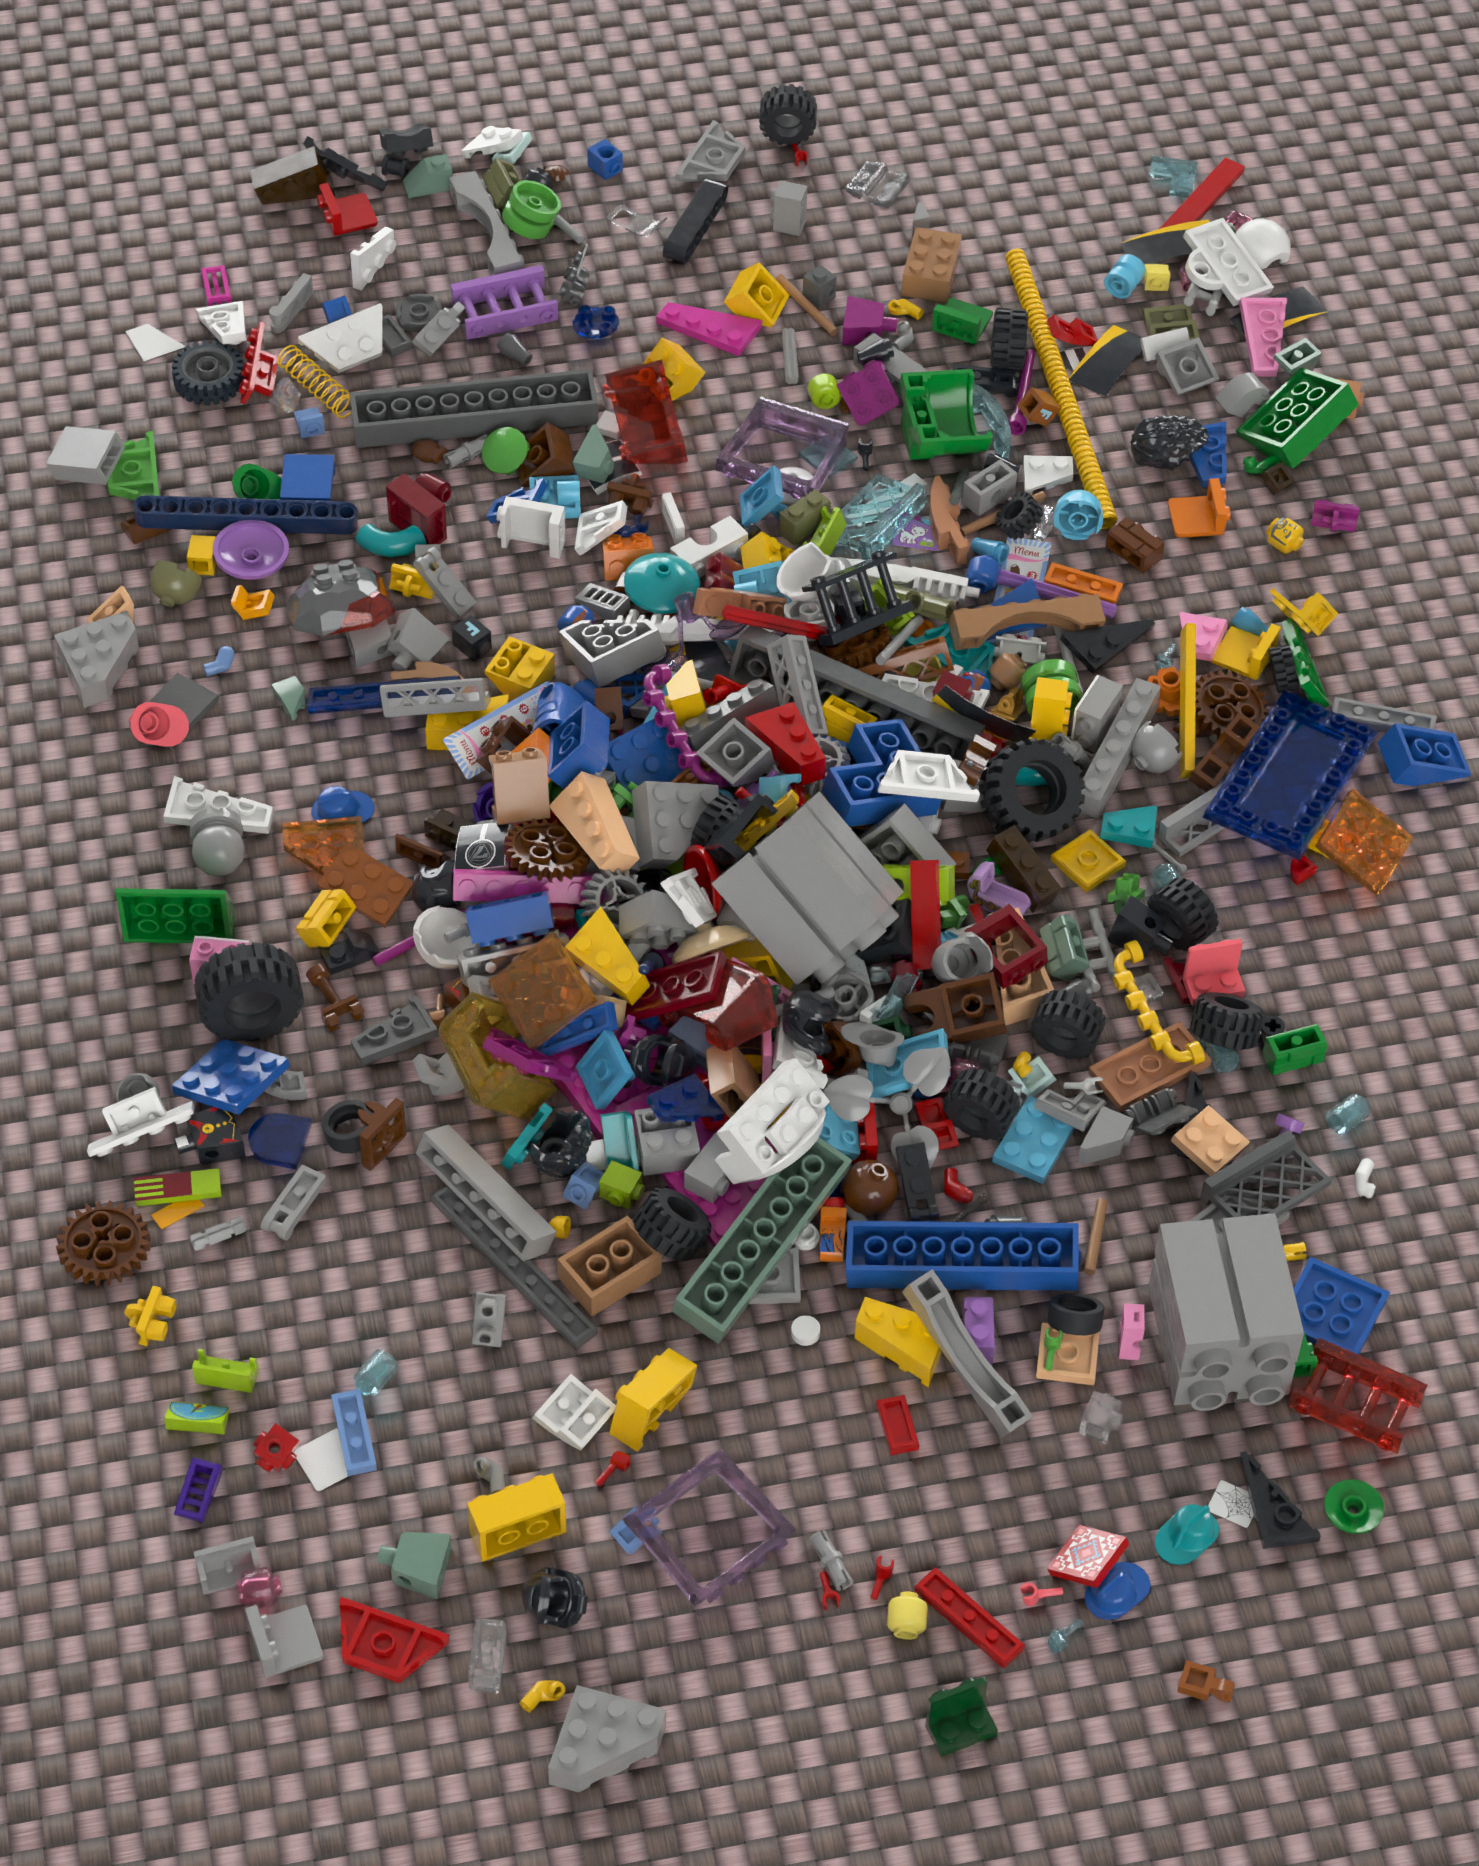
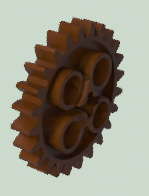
M885 623L835 645L820 646L819 640H815L814 643L810 644L811 648L809 649L852 668L856 665L863 667V664L866 662L872 663V659L876 658L892 639L888 626L886 627Z
M1221 669L1218 670L1216 675L1209 671L1207 676L1202 675L1199 680H1196L1195 722H1201L1202 725L1199 729L1204 730L1207 728L1209 730L1208 736L1216 734L1218 740L1237 713L1240 712L1260 727L1252 738L1256 740L1263 733L1270 720L1268 715L1271 710L1266 708L1269 701L1262 700L1265 695L1264 692L1257 693L1258 685H1249L1250 678H1247L1245 681L1241 680V673L1234 677L1231 670L1226 675H1224Z
M532 819V824L523 821L522 827L514 825V831L509 830L508 836H505L503 855H506L505 861L511 862V868L518 867L519 874L527 872V878L535 875L538 881L545 877L549 882H552L553 878L563 882L564 876L572 880L573 874L580 876L581 871H586L587 865L590 864V856L564 824L558 825L557 820H554L552 824L548 823L546 819H543L542 823Z
M110 1200L106 1207H102L100 1201H97L96 1208L92 1209L86 1204V1212L82 1213L76 1209L75 1219L71 1217L66 1218L68 1226H60L61 1235L56 1237L58 1242L56 1249L60 1264L64 1265L66 1273H73L75 1280L82 1276L84 1284L94 1279L96 1286H99L101 1280H105L107 1285L110 1286L112 1278H116L121 1283V1275L125 1273L127 1276L132 1277L131 1268L140 1270V1260L147 1261L146 1252L151 1250L149 1242L151 1241L150 1232L148 1231L147 1222H143L140 1213L134 1214L133 1207L124 1211L122 1202L114 1208Z

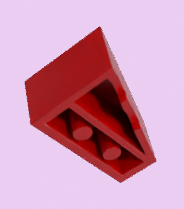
M794 702L745 717V727L771 749L773 759L778 763V767L786 774H801V782L798 783L800 786L825 778L826 757Z

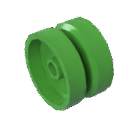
M528 180L519 181L514 185L510 193V198L502 212V218L512 231L530 239L545 238L550 233L553 221L561 209V201L553 190L543 184Z
M1049 659L1035 663L1024 672L1021 677V687L1025 696L1027 712L1031 718L1037 677L1069 681L1067 692L1072 693L1071 707L1065 709L1070 710L1069 718L1074 716V710L1083 696L1078 685L1079 680L1076 670L1072 664L1065 660Z

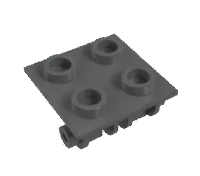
M588 244L584 246L581 252H576L572 261L573 267L569 265L565 271L563 278L566 279V282H563L558 293L561 295L559 306L563 304L564 300L572 306H578L582 302L590 275L588 269L582 267Z
M1002 1034L963 1044H957L956 1041L948 1042L950 1069L963 1071L975 1068L976 1070L982 1069L997 1075L1009 1035Z
M1164 1088L1154 1093V1095L1148 1096V1099L1144 1098L1129 1105L1127 1110L1124 1111V1115L1133 1118L1132 1129L1150 1135H1158L1166 1131V1127L1173 1123L1179 1124L1187 1121L1189 1115L1198 1112V1110L1175 1103L1174 1099L1177 1098L1175 1090L1173 1088Z

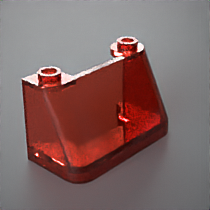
M662 359L605 374L607 383L602 385L606 399L611 398L623 443L622 446H619L622 461L627 460L628 464H681L688 462L684 440L678 425Z
M708 952L702 956L712 954V952ZM726 959L716 1000L658 1015L661 1024L670 1028L683 1016L705 1024L707 1041L724 1051H728L779 1025L768 978L762 972L730 959Z

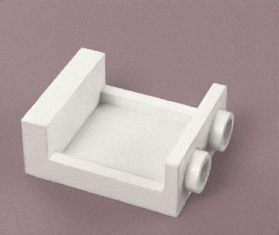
M506 496L503 506H499L497 511V521H500L497 536L501 538V548H507L511 539L548 545L550 557L560 559L566 541L565 507Z

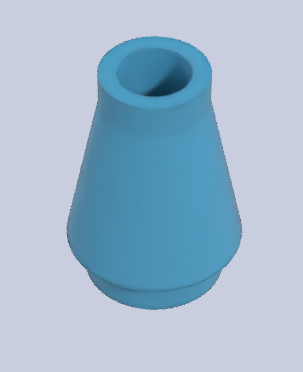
M978 537L972 541L971 551L976 552L980 556H992L999 565H1003L1009 556V547L1004 542Z
M1244 607L1237 612L1231 622L1236 626L1235 628L1259 637L1262 631L1267 632L1269 628L1250 608L1247 610Z

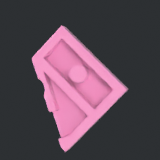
M1180 612L1182 629L1186 623H1195L1196 659L1212 662L1227 630V620Z

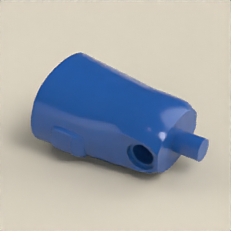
M551 682L539 695L532 733L539 727L550 736L551 732L586 700L572 687L561 682Z

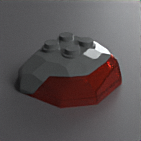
M349 559L339 561L338 564L315 565L311 575L290 595L287 602V611L293 629L320 636L372 628L395 613L394 605L381 575L370 568L356 566Z

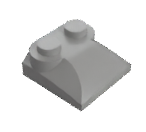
M1199 337L1157 352L1155 355L1157 371L1160 375L1166 377L1177 396L1220 379Z

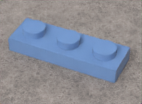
M357 1389L332 1394V1403L347 1476L376 1471L377 1466L361 1390Z

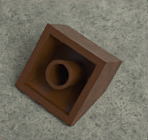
M547 422L526 440L530 445V449L524 462L518 468L521 486L525 488L530 487L529 477L569 476L575 471L569 434Z

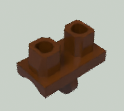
M633 474L630 480L623 478L621 484L608 482V505L622 500L623 502L632 503L630 512L643 517L648 507L652 508L654 503L652 492L646 490L645 483L639 482L638 474Z

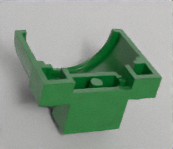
M972 369L901 373L899 389L904 406L900 427L910 460L934 458V455L983 453L989 449L993 438L991 431H988L986 435H978L973 412L974 373Z

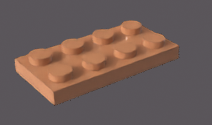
M1180 1021L1163 1029V1031H1167L1171 1044L1177 1051H1185L1186 1044L1196 1041ZM1149 1037L1090 1066L1088 1073L1092 1078L1101 1077L1103 1079L1102 1081H1096V1083L1118 1111L1121 1112L1127 1109L1129 1105L1144 1098L1147 1099L1148 1096L1154 1095V1093L1188 1078L1190 1071L1198 1073L1211 1066L1212 1059L1204 1051L1205 1061L1199 1064L1192 1065L1190 1061L1175 1062L1169 1059L1162 1050L1155 1052L1151 1047Z

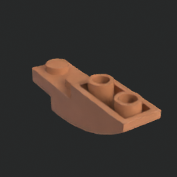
M940 475L934 477L930 496L929 522L931 533L938 550L948 548L958 566L967 563V553L970 552V544L966 537L963 538L957 521L958 515H960L959 504L955 506L950 504L951 493L949 486L944 484Z
M697 588L692 613L702 616L723 617L722 611L724 607L731 605L784 617V605L787 602V598L725 588Z

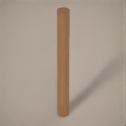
M782 274L776 277V281L831 336H835L838 333V329Z
M1043 491L1032 495L1038 503L1046 500V494ZM1001 510L960 527L962 536L964 537L995 523V519L998 518L996 514L1001 512Z

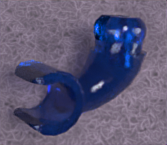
M638 514L634 519L633 526L624 525L614 534H619L621 538L631 537L633 533H645L649 529V520L644 524H640L642 515Z

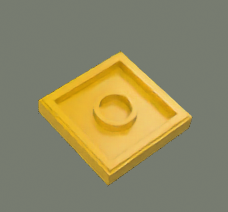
M1091 829L1051 854L1050 860L1086 893L1123 869L1126 865V860L1100 839Z

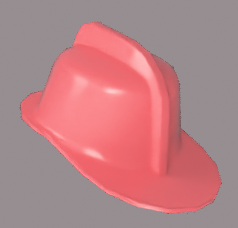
M144 702L137 706L132 716L129 717L133 736L138 741L146 744L165 747L175 746L186 738L189 730V721L186 714L180 708L172 705Z

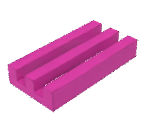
M225 266L201 268L208 307L213 306V302H217L218 305H221L222 301L232 303ZM216 272H221L225 294H220ZM207 273L212 275L215 295L211 296Z

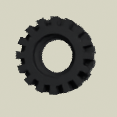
M1019 492L1018 496L1012 495V499H1007L1005 501L1006 505H1001L999 508L1001 512L996 514L998 517L995 519L997 526L1010 539L1017 540L1018 537L1022 539L1025 533L1028 536L1032 528L1034 530L1037 528L1035 524L1041 522L1039 517L1043 516V508L1027 492H1024V494Z
M1290 644L1269 648V658L1277 693L1298 690V677Z

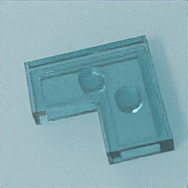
M1152 156L1149 177L1171 180L1169 195L1188 198L1193 193L1198 162Z

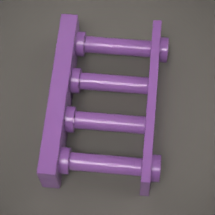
M542 265L450 284L453 306L459 301L466 307L465 311L468 319H465V334L467 340L558 320L557 300L546 301L541 290L545 289ZM532 291L537 304L523 306L519 294ZM509 296L514 309L501 311L496 299ZM487 301L491 314L478 316L473 304Z

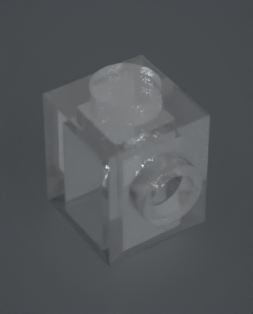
M1094 1391L1081 1419L1079 1434L1107 1444L1113 1429L1118 1431L1124 1417V1414L1120 1413L1122 1401L1117 1400L1110 1394H1101Z

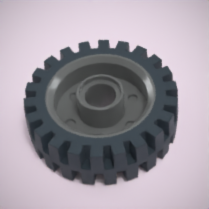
M202 340V345L194 342L192 343V348L187 345L184 347V351L180 350L177 356L174 357L172 376L175 389L182 398H186V401L191 402L194 399V403L200 405L201 401H204V406H210V401H213L214 405L220 404L219 400L221 399L223 402L229 401V396L232 398L236 396V392L239 391L240 384L244 379V376L241 375L244 367L243 360L238 350H235L231 345L228 347L227 344L220 343L218 345L217 340H212L211 344H208L207 340Z

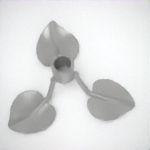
M945 1047L921 1049L910 1054L903 1065V1074L905 1079L914 1085L908 1092H898L891 1099L870 1097L873 1092V1084L869 1079L861 1075L852 1074L840 1077L824 1089L823 1093L830 1101L829 1105L832 1110L846 1121H858L864 1118L870 1110L869 1102L890 1104V1108L894 1113L903 1116L906 1131L896 1133L892 1138L891 1151L894 1158L898 1162L895 1150L897 1146L924 1142L929 1168L931 1169L939 1149L937 1136L931 1129L925 1126H916L910 1129L908 1112L913 1107L912 1095L917 1088L923 1095L933 1096L945 1087L950 1073V1058Z

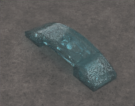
M973 382L974 414L982 412L995 432L993 447L1000 456L1008 460L1011 442L1008 418L996 399L981 386Z

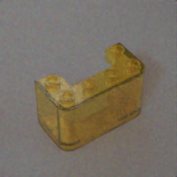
M471 992L442 1020L439 1026V1036L473 1104L520 1120L526 1119L550 1098L557 1089L551 1078L536 1075L533 1078L524 1076L518 1072L516 1067H513V1064L493 1059L491 1052L482 1048L492 1027H496L515 1038L520 1032L522 1022L512 1006Z

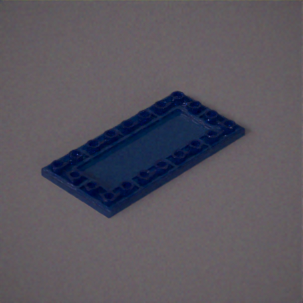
M1284 691L1204 811L1203 818L1300 860L1374 743L1378 731L1366 724L1351 720L1343 714L1323 708L1320 704L1309 702L1294 693Z

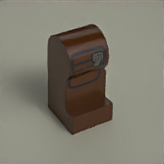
M977 734L966 749L958 766V769L962 770L968 777L966 782L973 787L979 780L997 746Z

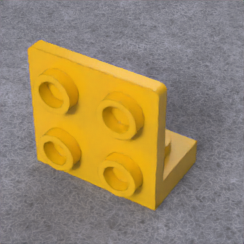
M1274 588L1269 591L1274 596L1272 602L1280 608L1279 610L1288 618L1291 617L1307 634L1312 631L1319 636L1338 615L1337 611L1318 592L1314 596L1309 597L1305 601L1303 608L1299 610Z
M1271 623L1267 632L1262 631L1259 637L1231 626L1220 643L1212 663L1257 681L1270 660L1269 648L1278 646L1281 627Z

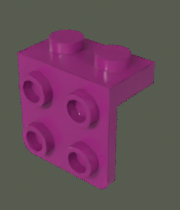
M872 360L863 365V370L858 373L851 372L842 377L843 381L836 384L856 423L860 426L869 423L900 404V399L885 373L889 370L882 361L876 362V360Z

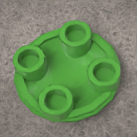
M511 427L499 428L485 439L482 447V459L492 472L512 475L524 462L530 445L518 429Z

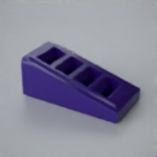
M192 1457L174 1511L175 1516L201 1523L204 1522L223 1472L220 1464ZM198 1472L211 1475L210 1480L197 1477ZM198 1483L206 1485L207 1489L202 1490L194 1488L193 1484ZM189 1494L203 1496V1501L188 1498ZM185 1504L200 1507L199 1513L184 1509Z

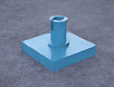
M774 465L740 495L742 525L746 528L751 523L757 524L768 513H771L776 519L780 520V511L788 508L781 503L783 500L781 470Z
M604 1030L576 1065L596 1109L605 1110L626 1082L632 1081L635 1078L631 1063H628L614 1032L611 1030Z

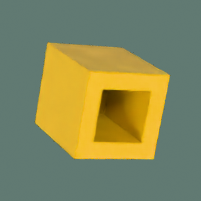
M191 535L187 563L188 568L198 575L214 576L216 561L213 555V544L216 536Z

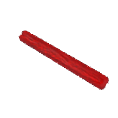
M726 605L722 611L724 620L792 635L806 636V638L818 640L817 636L826 633L827 628L826 626Z

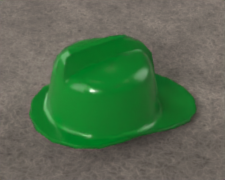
M248 463L240 466L234 473L231 482L238 498L280 500L282 478L274 472Z

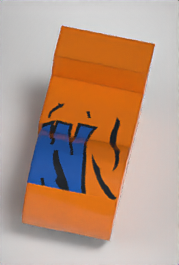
M821 1207L819 1250L820 1261L843 1262L847 1208Z

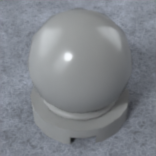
M220 808V812L207 813L206 809L195 814L190 820L189 832L193 841L192 856L196 866L207 875L222 877L235 872L243 861L245 851L241 838L243 825L240 815L226 808Z

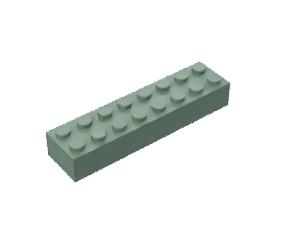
M818 1138L813 1146L798 1160L783 1170L768 1176L677 1296L672 1312L719 1344L847 1174L852 1160L821 1138Z

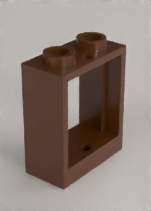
M513 716L503 721L501 719L496 721L490 729L492 734L479 747L481 752L475 761L491 775L492 767L489 762V756L495 755V750L502 738H507L517 747L531 734Z

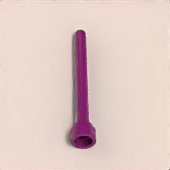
M1031 349L1027 350L1025 354V363L1014 414L1007 421L1006 429L1012 435H1021L1026 430L1027 420L1017 404L1029 389L1035 352Z

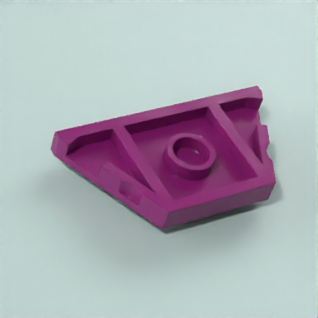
M496 1027L491 1028L482 1047L491 1052L493 1059L504 1063L507 1061L513 1064L515 1071L525 1075L532 1073L575 1083L578 1072Z

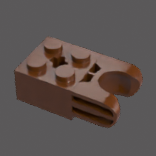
M993 972L940 984L939 987L910 993L903 998L904 1008L910 1013L925 1012L934 1017L931 1027L915 1034L914 1037L943 1028L947 1034V1042L952 1043L956 1041L957 1044H963L1008 1033ZM977 1006V1010L971 1012V1007Z

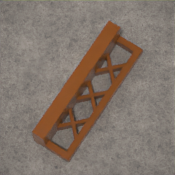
M940 636L897 650L884 665L877 664L876 658H873L872 663L866 662L863 664V667L856 665L854 669L871 676L878 674L877 679L881 678L884 671L892 670L898 673V676L917 678L918 681L940 675L944 670L947 672L953 671L954 667L945 638ZM944 652L947 662L946 666L935 668L929 665L934 655ZM916 662L923 666L918 675L911 676L904 672L909 663Z

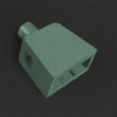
M404 1532L401 1534L397 1548L380 1546L377 1563L392 1566L391 1574L394 1584L430 1598L438 1599L452 1552L451 1535Z

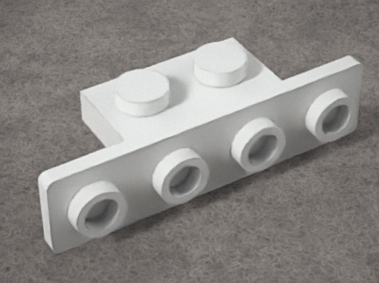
M153 1087L105 1107L102 1112L112 1134L90 1143L87 1153L89 1157L96 1154L98 1157L110 1153L113 1147L122 1143L124 1146L133 1144L139 1140V1136L148 1132L150 1135L157 1134L165 1129V1125L172 1122L176 1124L183 1123L189 1120L191 1114L194 1113V1104L190 1101L166 1111L156 1088Z

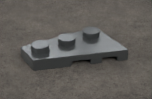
M417 995L409 1000L410 1004L403 1009L397 1008L392 1011L389 1019L381 1024L375 1023L351 1040L352 1049L362 1066L439 1037L437 1027Z

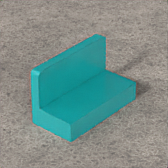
M628 1111L601 1114L600 1121L607 1168L613 1160L639 1171L632 1115Z

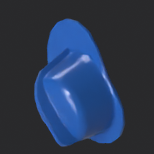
M331 786L323 790L318 796L317 801L312 806L311 815L317 824L324 827L359 824L371 818L375 805L373 800L365 793L348 791L341 786Z
M1115 1563L1098 1588L1087 1586L1084 1596L1086 1606L1098 1618L1106 1620L1118 1619L1148 1595L1151 1586L1149 1576L1143 1568L1134 1563Z

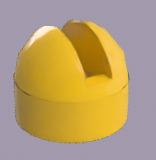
M560 1215L552 1218L549 1225L557 1232L555 1237L567 1239L571 1230L570 1217Z

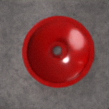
M693 845L688 847L685 852L683 872L694 867L697 870L698 876L694 879L700 888H705L717 914V917L712 919L714 924L721 914L725 900L713 887L712 883L723 873L717 861L708 851L703 849L704 847Z

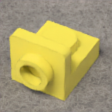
M1145 264V290L1168 291L1170 281L1168 265Z

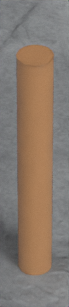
M1099 1198L1096 1201L1084 1273L1087 1275H1094L1096 1271L1108 1201L1103 1198Z

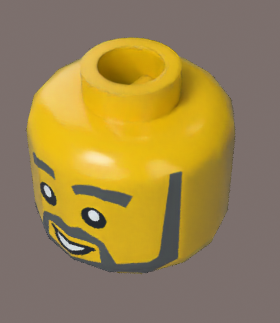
M1288 517L1276 518L1266 531L1268 543L1284 554H1288L1293 550L1298 551L1305 540L1302 538L1304 533L1302 526Z

